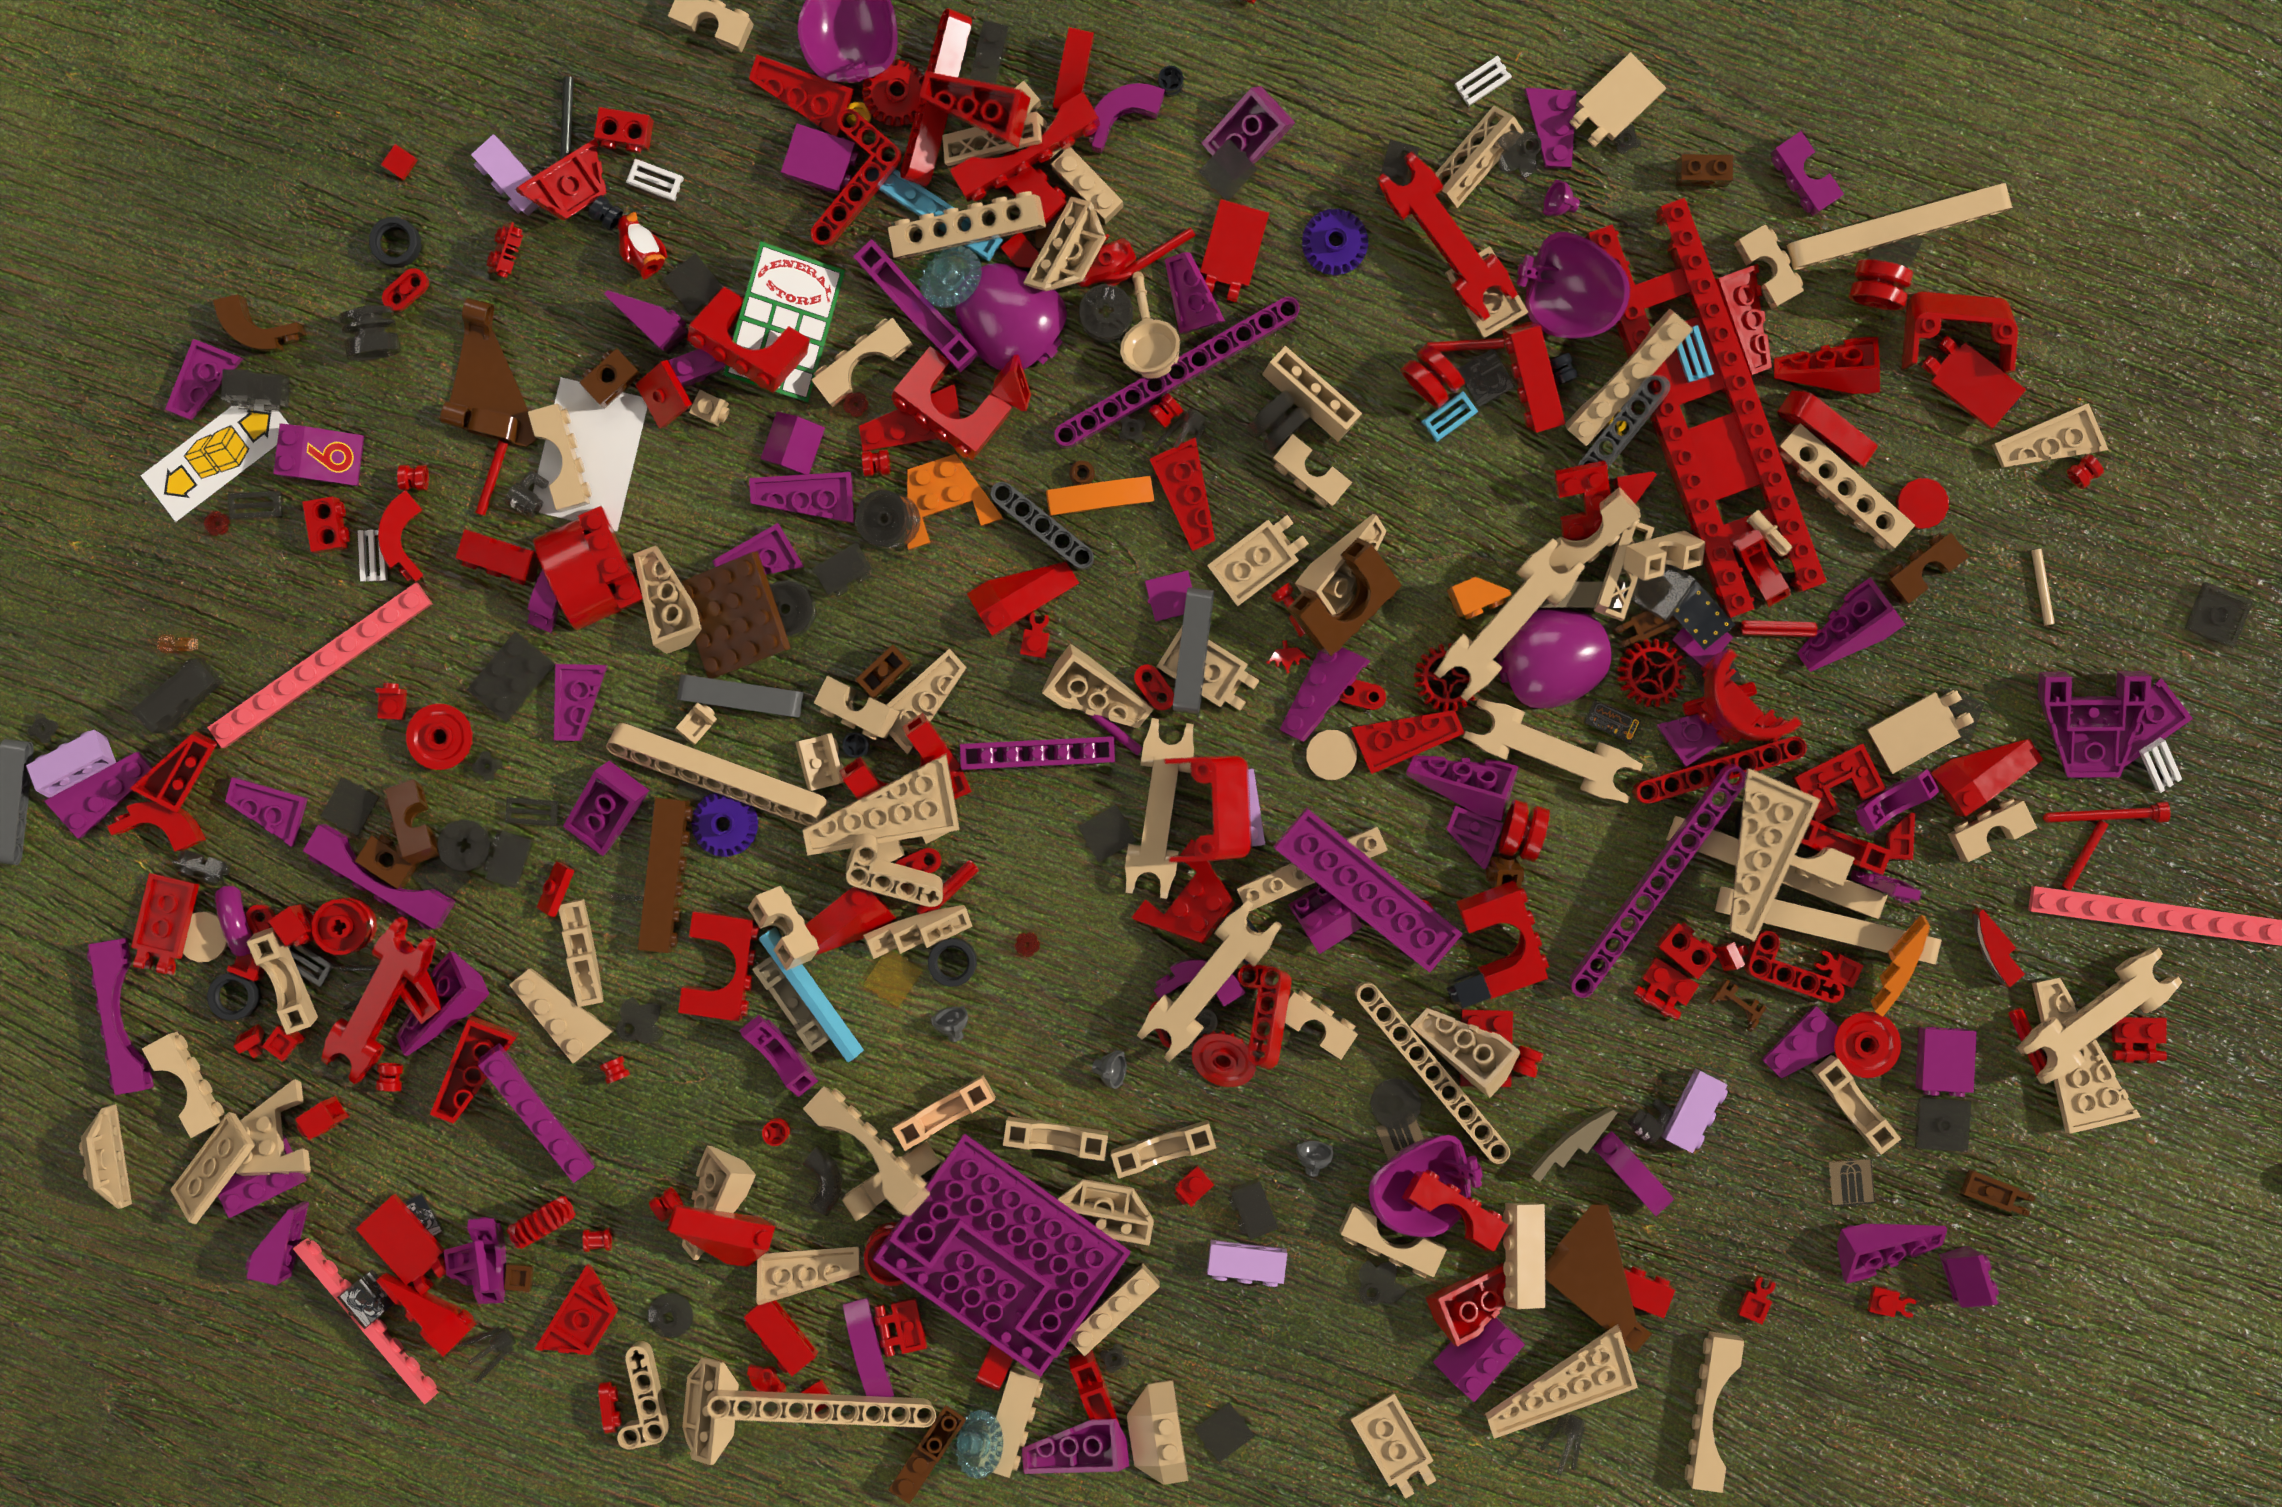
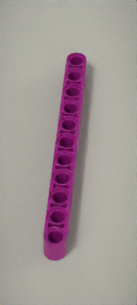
M1284 297L1179 357L1177 363L1175 364L1174 362L1171 368H1182L1184 371L1182 378L1174 379L1170 376V373L1159 378L1143 377L1065 421L1055 430L1054 437L1056 443L1065 449L1074 447L1166 393L1296 320L1300 309L1299 303L1292 297ZM1289 304L1293 306L1295 313L1291 316H1285L1281 312V307ZM1262 317H1268L1272 320L1273 325L1268 329H1264L1259 325L1258 321ZM1241 329H1245L1250 333V339L1240 341L1236 333ZM1218 342H1224L1228 346V351L1224 354H1219L1214 350V345ZM1197 354L1203 355L1206 358V363L1201 367L1195 366L1192 363V358ZM1153 379L1160 381L1162 384V388L1157 392L1150 391L1147 386ZM1130 392H1135L1140 396V400L1134 405L1129 404L1125 400L1126 395ZM1107 405H1114L1117 407L1118 412L1113 417H1107L1103 413L1104 408ZM1086 417H1091L1096 422L1095 426L1090 430H1086L1081 426L1082 420ZM1070 430L1073 433L1072 440L1070 442H1062L1059 439L1060 432Z
M1729 764L1722 768L1571 974L1569 984L1576 996L1586 998L1594 992L1745 786L1746 773L1739 766ZM1738 771V781L1728 783L1727 777L1729 773ZM1717 792H1723L1724 800L1719 804H1713V795ZM1701 813L1709 815V820L1704 825L1697 824V817ZM1686 834H1692L1694 836L1693 842L1688 846L1682 845V837ZM1670 855H1677L1679 857L1678 863L1674 866L1666 865V860ZM1654 876H1663V883L1660 886H1651V880ZM1641 896L1648 897V903L1645 907L1636 906V900ZM1625 917L1633 918V924L1628 928L1620 926L1622 919ZM1609 938L1618 939V944L1615 948L1605 947V943ZM1593 959H1603V965L1600 968L1593 969L1590 967ZM1579 979L1588 980V985L1584 989H1577L1575 984Z

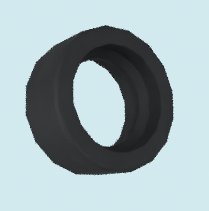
M387 217L379 220L373 226L369 235V246L372 254L380 262L391 267L402 268L410 265L418 257L421 250V238L418 230L408 221L399 217ZM390 228H401L410 238L408 250L402 256H388L381 248V238Z
M947 938L937 943L931 950L928 958V967L932 977L941 985L948 987L960 986L966 983L975 973L977 966V957L974 949L965 940L959 938ZM950 947L962 950L967 957V968L963 974L957 977L945 976L938 967L940 953Z
M231 972L224 973L215 978L207 992V1001L211 1011L217 1017L227 1021L240 1020L251 1015L258 1007L261 999L260 988L256 981ZM230 981L242 983L248 992L247 1004L238 1011L226 1009L220 1001V990L224 984Z

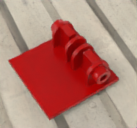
M513 222L503 224L502 228L498 227L494 237V242H497L495 251H490L486 266H489L488 273L498 272L497 275L503 278H507L508 274L511 275L514 265L513 261L504 259L503 256L516 260L515 256L505 253V250L516 253L519 251L507 246V244L519 248L523 235H521L523 230L513 227Z

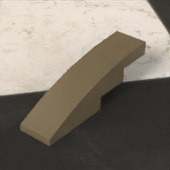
M1575 582L1573 588L1557 606L1552 605L1545 599L1538 608H1595L1603 582ZM1617 582L1620 590L1625 588V582ZM1618 596L1611 599L1609 608H1622Z
M1608 1107L1581 1122L1549 1148L1528 1173L1540 1182L1555 1162L1564 1168L1578 1148L1587 1154L1616 1116L1617 1112Z

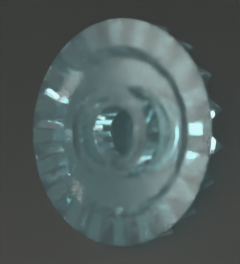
M959 246L958 248L942 250L939 255L934 254L932 261H927L928 266L922 270L923 277L919 280L922 284L920 289L924 294L923 296L931 304L942 308L953 307L964 302L976 290L981 279V263L976 254L969 248L966 249L963 246Z
M985 1410L970 1412L969 1416H965L967 1420L956 1435L957 1442L954 1445L957 1446V1451L954 1455L959 1457L957 1465L962 1466V1472L967 1473L968 1477L981 1479L989 1476L1000 1461L1003 1450V1434L997 1418L992 1413Z

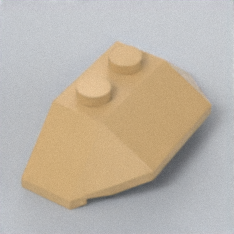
M1071 196L1024 281L1025 285L1049 291L1083 281L1106 239L1092 202Z
M113 1104L103 1107L81 1136L79 1149L81 1155L84 1156L85 1167L83 1175L84 1179L88 1181V1187L114 1207L120 1209L131 1205L132 1201L117 1105Z
M1082 1179L1058 1198L1059 1201L1113 1239L1150 1245L1154 1219L1134 1188Z
M706 1357L701 1358L687 1376L682 1428L686 1442L691 1450V1459L708 1465H714L734 1436L735 1420L712 1418L707 1411L706 1400L708 1395L715 1390L738 1391L739 1384L724 1362ZM718 1399L711 1406L717 1410L722 1409L725 1406V1402Z
M1173 1380L1148 1383L1127 1413L1134 1466L1163 1485L1189 1481Z

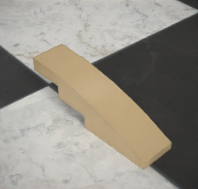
M584 898L562 902L559 908L563 926L562 936L568 956L566 961L577 1005L582 1007L601 1003L604 1001Z
M961 905L915 915L883 926L863 936L871 956L875 959L896 948L900 954L922 943L928 948L972 927L966 907Z

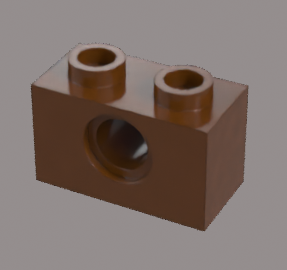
M1682 154L1676 160V186L1727 187L1733 181V155Z
M617 348L614 351L610 350L605 353L601 358L602 362L596 368H589L582 375L583 379L579 382L604 409L642 375ZM608 371H614V379L609 383H605L603 380L604 374Z
M892 645L855 680L872 698L876 699L913 664L897 646Z
M371 835L355 862L395 888H404L420 862L411 865L405 859H401L397 853L396 846L393 845L395 841L387 835ZM387 853L392 854L394 857L392 866L386 865L384 861Z

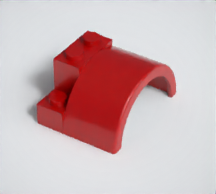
M602 506L578 515V519L533 539L534 548L546 579L564 615L575 630L584 628L643 601L639 584L631 571L610 520ZM615 583V594L612 593L608 584Z
M1731 648L1715 654L1700 668L1704 672L1702 676L1705 679V699L1696 707L1700 712L1698 716L1705 724H1711L1717 730L1715 734L1723 743L1727 744L1729 742L1733 745L1740 739L1775 742L1781 736L1791 733L1802 725L1796 716L1787 722L1782 717L1777 719L1773 715L1775 713L1773 709L1763 713L1735 682L1729 679L1736 672L1734 668H1729L1737 656Z

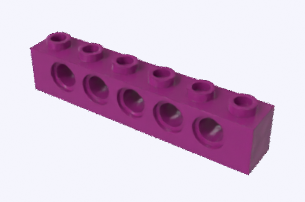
M1114 737L960 744L961 770L1115 762Z

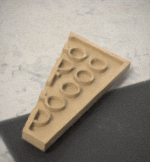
M946 754L804 828L803 835L807 856L852 848L856 837L862 833L874 835L877 839V844L959 830V821Z
M1749 768L1746 770L1729 929L1755 941L1820 799Z
M2060 978L2032 983L2041 1023L2048 1018L2057 1017L2062 1024L2077 1012L2074 1007L2075 1003ZM2096 1040L2091 1041L2079 1050L2085 1059L2081 1066L2073 1072L2054 1080L2065 1133L2071 1134L2141 1117L2138 1111L2132 1107L2128 1100L2127 1092L2121 1088L2115 1077L2116 1073Z
M1618 1324L1485 1413L1493 1438L1501 1437L1638 1388Z

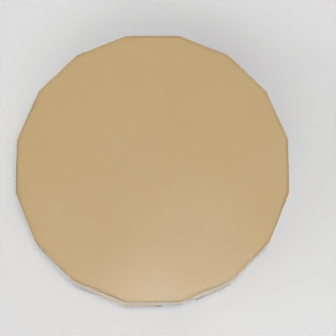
M1325 730L1318 733L1310 740L1306 749V760L1309 768L1316 776L1325 780H1337L1345 777L1356 763L1357 750L1354 742L1347 734L1338 730Z
M209 911L192 914L183 954L188 959L196 962H209L219 958L224 953L228 944L223 935L218 916Z

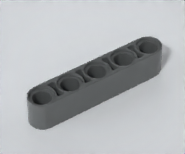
M1653 375L1645 379L1582 458L1578 466L1588 464L1590 461L1599 462L1605 460L1608 469L1670 391L1669 380L1662 375ZM1654 380H1658L1662 384V390L1659 394H1655L1651 390V384ZM1638 400L1643 401L1646 406L1645 412L1641 415L1635 411V404ZM1623 420L1629 424V431L1626 435L1621 434L1619 431V424ZM1606 441L1611 442L1613 445V451L1610 455L1605 454L1603 451V444Z
M998 482L992 487L991 497L1000 508L1079 570H1085L1092 566L1094 556L1091 549L1006 482ZM1000 488H1007L1010 491V496L1005 501H1000L996 498V492ZM1022 503L1030 507L1029 514L1024 517L1016 514L1017 506ZM1041 519H1045L1050 523L1048 531L1044 533L1038 532L1035 528L1036 523ZM1065 535L1070 539L1069 545L1064 549L1058 548L1055 544L1057 537ZM1080 551H1085L1090 555L1089 561L1084 565L1078 564L1075 561V556Z
M1190 587L1187 589L1173 700V711L1199 714L1214 590Z
M680 674L677 700L800 717L804 692Z
M4 739L0 745V864L18 865L23 855L31 781L26 765L33 762L34 754L33 744L29 741Z

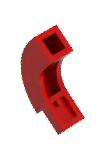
M404 490L392 500L384 511L379 524L378 541L382 557L390 570L399 564L401 568L398 571L407 581L412 579L416 583L424 575L404 552L401 545V534L405 526L418 516L422 509L410 494Z
M1755 529L1754 531L1746 532L1733 542L1742 563L1768 607L1791 595L1789 586L1771 558L1759 530Z
M154 801L139 802L126 806L129 813L114 818L115 823L107 826L111 835H121L146 823L157 825L168 836L174 852L184 851L206 841L199 824L188 812L181 808L176 813Z

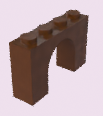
M1357 538L1340 555L1354 573L1357 581L1355 598L1346 610L1331 615L1318 597L1306 591L1287 608L1316 648L1329 656L1338 652L1342 645L1352 635L1356 634L1360 627L1370 617L1374 616L1378 609L1388 599L1392 598L1395 592L1402 586L1374 546L1360 538Z

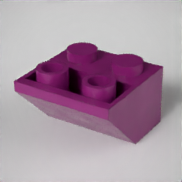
M1321 885L1288 904L1319 954L1362 928L1355 913Z
M1970 1246L1939 1254L1950 1292L1956 1305L1965 1308L1998 1304L1996 1296L1999 1295V1291L1995 1281L1990 1278L1988 1271H1991V1265L1986 1255L1984 1256Z

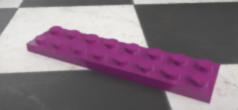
M1307 807L1273 846L1279 853L1429 973L1462 936V932Z

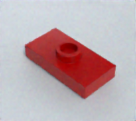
M555 861L550 876L544 883L543 892L536 908L549 916L555 917L575 872L572 868L564 863Z

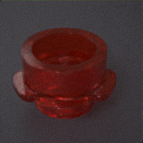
M851 392L846 395L843 407L846 413H850L853 417H859L863 412L867 411L868 401H866V396L863 393ZM854 402H858L857 407L853 405Z
M213 511L205 518L204 525L209 534L213 536L218 534L224 535L229 530L228 524H230V520L226 514H222L220 511Z
M1021 933L1016 938L1015 950L1017 953H1021L1024 957H1031L1034 955V952H1038L1040 942L1037 941V936L1034 933ZM1026 942H1029V947L1025 946Z

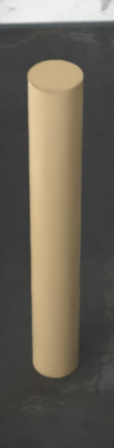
M2042 549L2031 550L2044 626L2055 624Z

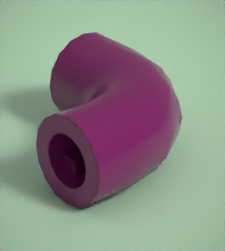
M234 886L222 887L215 894L220 926L232 954L235 956H245L251 953L247 941L253 935L244 914L241 891Z

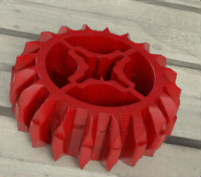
M1645 639L1642 643L1643 648L1636 642L1633 644L1635 652L1629 648L1625 650L1626 654L1630 657L1629 659L1620 657L1619 661L1626 665L1625 667H1617L1618 672H1624V676L1617 677V681L1626 682L1625 685L1620 687V690L1630 689L1626 698L1631 699L1636 695L1634 702L1636 705H1639L1643 699L1644 707L1646 708L1650 707L1652 700L1655 707H1660V699L1664 704H1669L1668 694L1673 698H1677L1678 694L1673 689L1682 690L1684 688L1682 684L1677 683L1678 680H1686L1685 675H1679V671L1685 670L1686 666H1678L1677 664L1683 657H1673L1677 651L1675 647L1666 651L1668 642H1663L1659 648L1658 639H1654L1651 646L1649 640ZM1645 653H1657L1665 658L1666 661L1656 665ZM1639 658L1641 672L1633 679L1632 668L1635 661ZM1649 666H1651V669L1661 668L1654 674V681L1652 677L1643 678L1649 673ZM1670 668V681L1664 689L1662 675ZM1647 682L1652 688L1656 689L1658 694L1650 695L1638 689L1637 685Z
M1453 643L1448 644L1447 650L1453 645ZM1443 644L1438 645L1439 653H1436L1434 648H1429L1431 657L1429 658L1427 655L1422 654L1421 658L1426 663H1416L1415 665L1417 668L1422 669V672L1413 673V677H1421V682L1414 683V687L1422 686L1424 689L1418 692V696L1421 697L1427 694L1428 697L1424 703L1427 705L1434 700L1433 709L1435 710L1438 709L1440 703L1443 704V712L1448 711L1449 704H1451L1452 710L1458 711L1457 702L1463 708L1467 707V702L1461 697L1462 693L1453 699H1450V694L1456 683H1467L1468 685L1470 681L1469 673L1468 675H1462L1457 673L1454 667L1449 670L1450 675L1460 679L1450 681V685H1447L1446 680L1435 677L1434 672H1428L1432 663L1438 658L1444 657L1447 651H1445ZM1428 680L1440 683L1443 693L1442 698L1431 690ZM1472 696L1469 700L1474 701L1475 697Z
M560 1196L508 1226L506 1230L509 1235L508 1237L516 1248L522 1249L571 1221L576 1215L573 1210L574 1207L566 1196Z

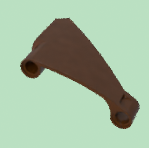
M467 298L462 310L464 338L450 401L444 403L440 421L443 424L467 429L468 432L475 435L528 447L539 438L534 435L528 415L529 410L492 329L494 304Z
M1592 1204L1545 1262V1279L1607 1331L1618 1324L1624 1344L1637 1353L1653 1333L1636 1320L1609 1205Z

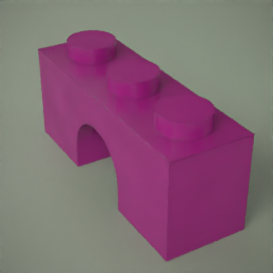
M1802 131L1776 147L1770 154L1772 155L1773 165L1777 170H1782L1786 176L1788 187L1793 192L1796 191L1801 198L1800 204L1803 209L1814 216L1842 197L1844 193L1830 173L1818 180L1811 179L1805 174L1804 162L1815 153V150Z
M697 349L669 360L683 388L706 380V376L725 369L726 365L715 360L713 356L702 349Z

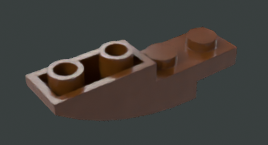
M945 1404L934 1423L927 1429L904 1463L888 1490L910 1504L967 1418Z

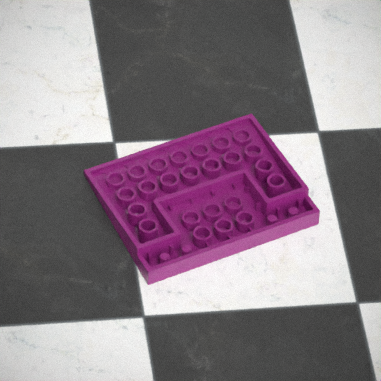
M964 1133L925 1186L931 1194L910 1217L905 1214L902 1216L873 1255V1260L1041 1377L1054 1357L1057 1358L1131 1251Z

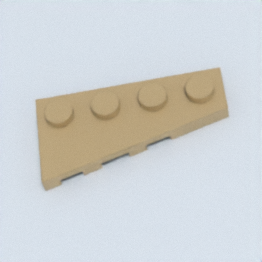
M2089 403L1992 444L2001 468L2109 450Z
M532 968L528 969L510 984V987L573 1064L614 1032L613 1029L604 1025L589 1011L587 1012L582 1007H578L573 999L560 992L557 987Z

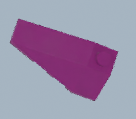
M1871 577L1844 597V604L1837 612L1832 611L1828 616L1830 620L1822 630H1817V635L1810 637L1797 652L1810 672L1885 640L1906 625Z
M1414 755L1406 775L1478 815L1501 821L1509 803L1519 766L1494 759H1485V763L1470 762V758H1461V761H1448L1445 757Z
M450 951L431 973L441 1010L422 1024L413 1012L410 1011L396 1035L405 1056H409L472 1013L489 995L482 976L453 951Z
M1861 1224L1847 1226L1841 1229L1837 1242L1843 1279L1846 1284L1864 1280L1877 1275L1875 1270L1889 1264L1890 1268L1899 1265L1898 1262L1908 1255L1915 1258L1942 1246L1948 1229L1946 1226Z
M1092 1419L1022 1448L1024 1474L1118 1472L1129 1466L1127 1439L1116 1419Z

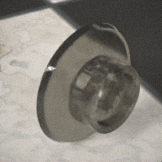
M664 1293L656 1297L650 1304L648 1321L653 1331L665 1338H676L683 1335L690 1328L693 1321V1310L688 1300L677 1293ZM671 1312L674 1319L667 1321L664 1314Z

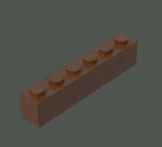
M655 797L638 950L670 953L673 951V948L677 947L678 933L675 932L676 922L679 923L681 918V907H678V899L683 896L684 882H681V873L685 872L687 867V857H683L684 847H688L690 841V832L686 831L687 821L691 822L693 807L689 806V800Z

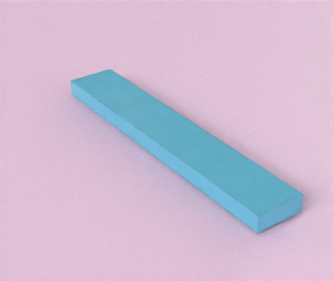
M875 168L867 173V179L870 182L877 180L879 177V172ZM896 169L879 189L918 216L934 213V216L944 215V210L954 208L921 185L902 179L900 172ZM969 218L964 219L961 226L964 232L971 227ZM943 223L938 229L946 234L947 227ZM995 238L964 246L990 262L1003 239Z
M774 927L759 938L760 942L847 1062H850L863 1052L864 1049L805 967L801 964L786 971L774 952V948L782 938L777 928Z

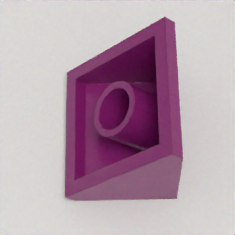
M777 411L761 460L804 475L810 474L825 427L801 417Z

